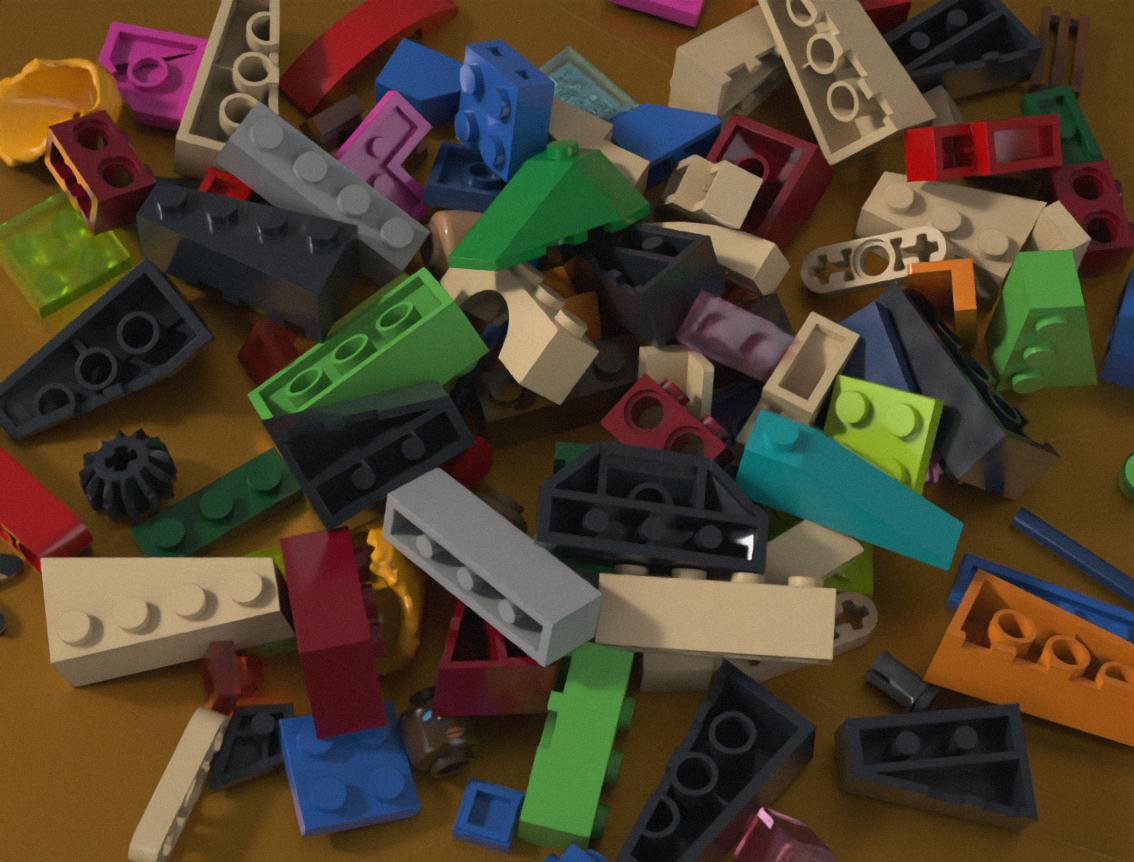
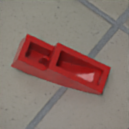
M1059 114L903 130L907 182L940 181L1062 165Z

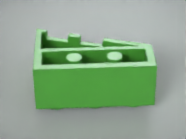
M1072 249L1017 253L984 336L992 376L997 381L994 384L995 391L1014 390L1017 393L1026 394L1038 391L1041 388L1098 385L1086 309Z
M587 641L561 657L558 677L554 691H551L547 706L549 711L540 745L537 747L524 799L517 840L564 852L573 842L585 853L588 851L591 838L602 840L610 805L600 803L604 783L616 785L624 751L613 749L617 730L629 732L637 699L626 696L634 652Z

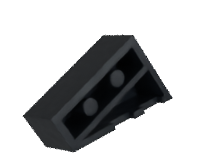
M941 0L882 36L922 95L942 85L952 99L1029 81L1044 48L1039 40L1001 0Z
M633 223L625 229L611 233L606 232L604 225L587 230L588 241L577 245L567 243L558 245L566 272L577 295L595 291L598 297L599 312L657 349H661L691 321L705 313L707 307L726 292L711 236L640 223Z
M436 381L261 420L327 532L384 499L393 490L426 474L476 444L450 395Z
M1019 703L845 719L834 732L842 791L1020 832L1038 821Z

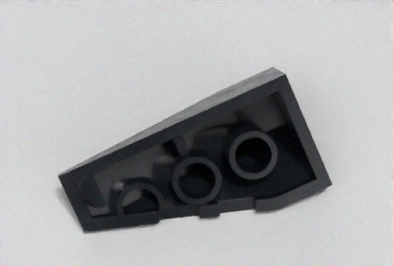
M146 257L0 383V425L13 441L23 440L175 375L216 338L196 308L170 277Z

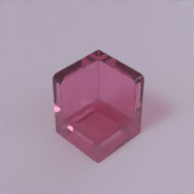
M763 806L734 852V858L737 862H837L838 860L807 824Z

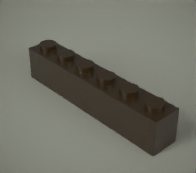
M776 292L707 311L691 321L665 345L692 344L714 367V390L738 383L766 367L773 373L796 335ZM632 332L593 343L599 350V353L561 405L520 385L506 367L471 376L470 411L480 437L485 439L490 444L493 452L600 422L638 381L640 347L652 345Z

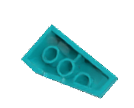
M768 409L760 410L744 448L735 482L750 500L937 568L949 570L964 523L820 428Z

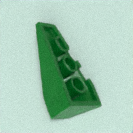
M574 140L550 142L546 145L547 150L526 160L448 256L449 267L497 272L547 255L546 246L566 243L577 245L588 241L587 230L604 225L606 232L611 233L625 229L650 214V203L600 149L579 148L578 142Z

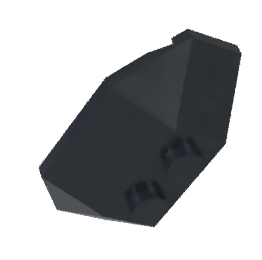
M598 441L539 486L534 544L581 564L614 568V565H637L649 568L648 573L672 576V569L703 570L707 572V578L730 577V573L736 572L763 575L766 568L769 516L758 504L756 506L753 504L741 487L711 457Z

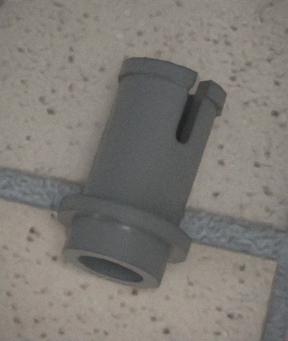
M883 650L871 664V667L874 669L867 670L864 676V680L868 683L871 682L904 706V714L928 712L941 693L933 684L922 681L923 678L890 655V652L887 650Z

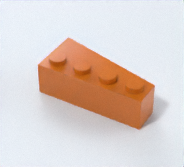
M978 568L922 681L998 705L1019 703L1021 712L1134 747V644Z

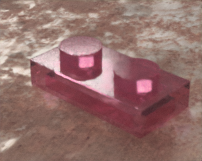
M701 290L675 335V338L683 346L764 383L768 382L795 339L786 329L704 290Z

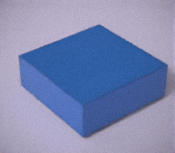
M469 777L452 830V838L509 854L526 793Z

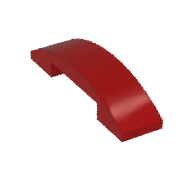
M368 0L332 25L293 62L279 79L278 92L309 120L347 94V81L398 45L403 38L406 39L413 33L421 39L425 38L458 14V6L451 0Z

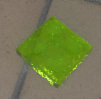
M63 190L0 225V265L41 319L48 317L133 268L131 255L114 233L108 231L93 236Z

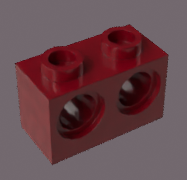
M106 110L48 126L44 162L92 235L95 236L136 223V214L157 181L150 166L142 164L133 151L126 131L116 126Z
M1108 160L1048 167L1037 194L1038 200L1047 202L1046 207L1059 200L1091 238L1077 270L1078 278L1122 274L1134 252V224L1127 221L1123 209L1122 185L1118 179L1113 178Z
M644 373L599 422L621 444L681 452L686 445L700 442L705 447L703 456L711 457L723 470L735 458L734 454L724 444L731 437L730 434L708 414H705L700 421L697 420L684 408L690 399L667 378L658 385L651 377ZM654 406L663 407L664 416L659 425L652 429L640 428V417L646 409Z

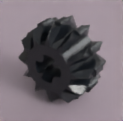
M141 428L130 437H127L119 429L116 438L109 442L98 439V451L83 454L84 468L79 472L80 485L91 508L97 512L98 516L107 514V517L117 524L129 515L138 523L141 514L148 510L160 514L159 501L174 498L173 483L178 480L176 475L177 468L173 458L170 457L167 446L160 440L159 436L150 438Z

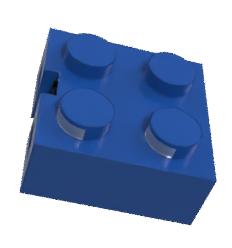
M502 39L466 44L464 65L461 67L459 74L461 85L459 112L454 120L456 138L475 155H481L486 165L506 183H509L526 160L546 150L555 82Z

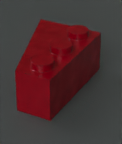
M348 525L333 528L328 532L327 530L281 538L280 545L299 656L317 740L387 726L375 659L387 657L380 621L368 624L369 619L378 618L372 583L360 585V582L370 580L364 546L352 548Z
M457 599L444 652L441 655L437 671L431 717L547 713L556 670V661L544 668L460 599Z

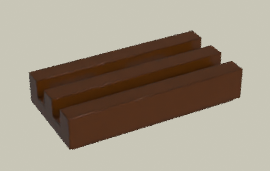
M1042 6L1038 18L1036 38L1044 48L1030 78L1028 94L1061 87L1068 33L1071 32L1075 33L1069 85L1078 101L1083 79L1090 15L1081 14L1079 20L1071 18V12L1061 10L1060 16L1051 15L1052 8ZM1050 28L1057 30L1051 82L1050 85L1042 84Z

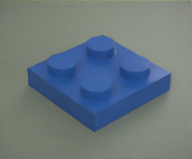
M393 700L383 701L387 726L317 740L312 714L279 720L276 729L302 838L417 816L420 805L406 750L397 728L398 719Z

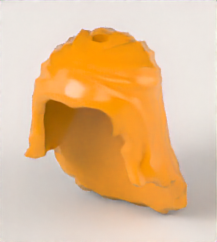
M35 58L22 69V73H17L14 78L6 77L0 81V161L10 167H15L39 160L45 156L48 126L106 110L117 125L122 112V96L118 89L117 80L98 61L93 62L90 59L81 58L61 60Z
M375 517L364 524L352 528L349 534L352 548L364 546L370 580L362 581L360 585L372 583L378 618L369 619L368 624L380 621L387 657L377 658L375 661L378 674L386 676L393 671L404 670L405 666L414 657L416 647L421 644L420 626L423 620L428 574L382 537L384 519Z

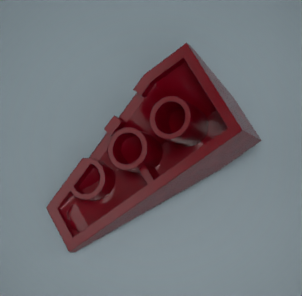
M732 113L706 159L714 164L726 160L763 179L741 227L734 230L747 232L773 242L780 251L783 250L810 218L835 176L833 169L818 145L736 113ZM725 281L726 292L707 307L705 312L736 304L747 291Z

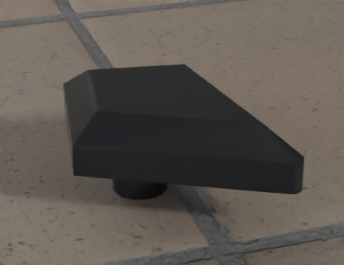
M293 703L234 707L209 781L211 792L215 793L285 767L276 728L280 719L294 717Z

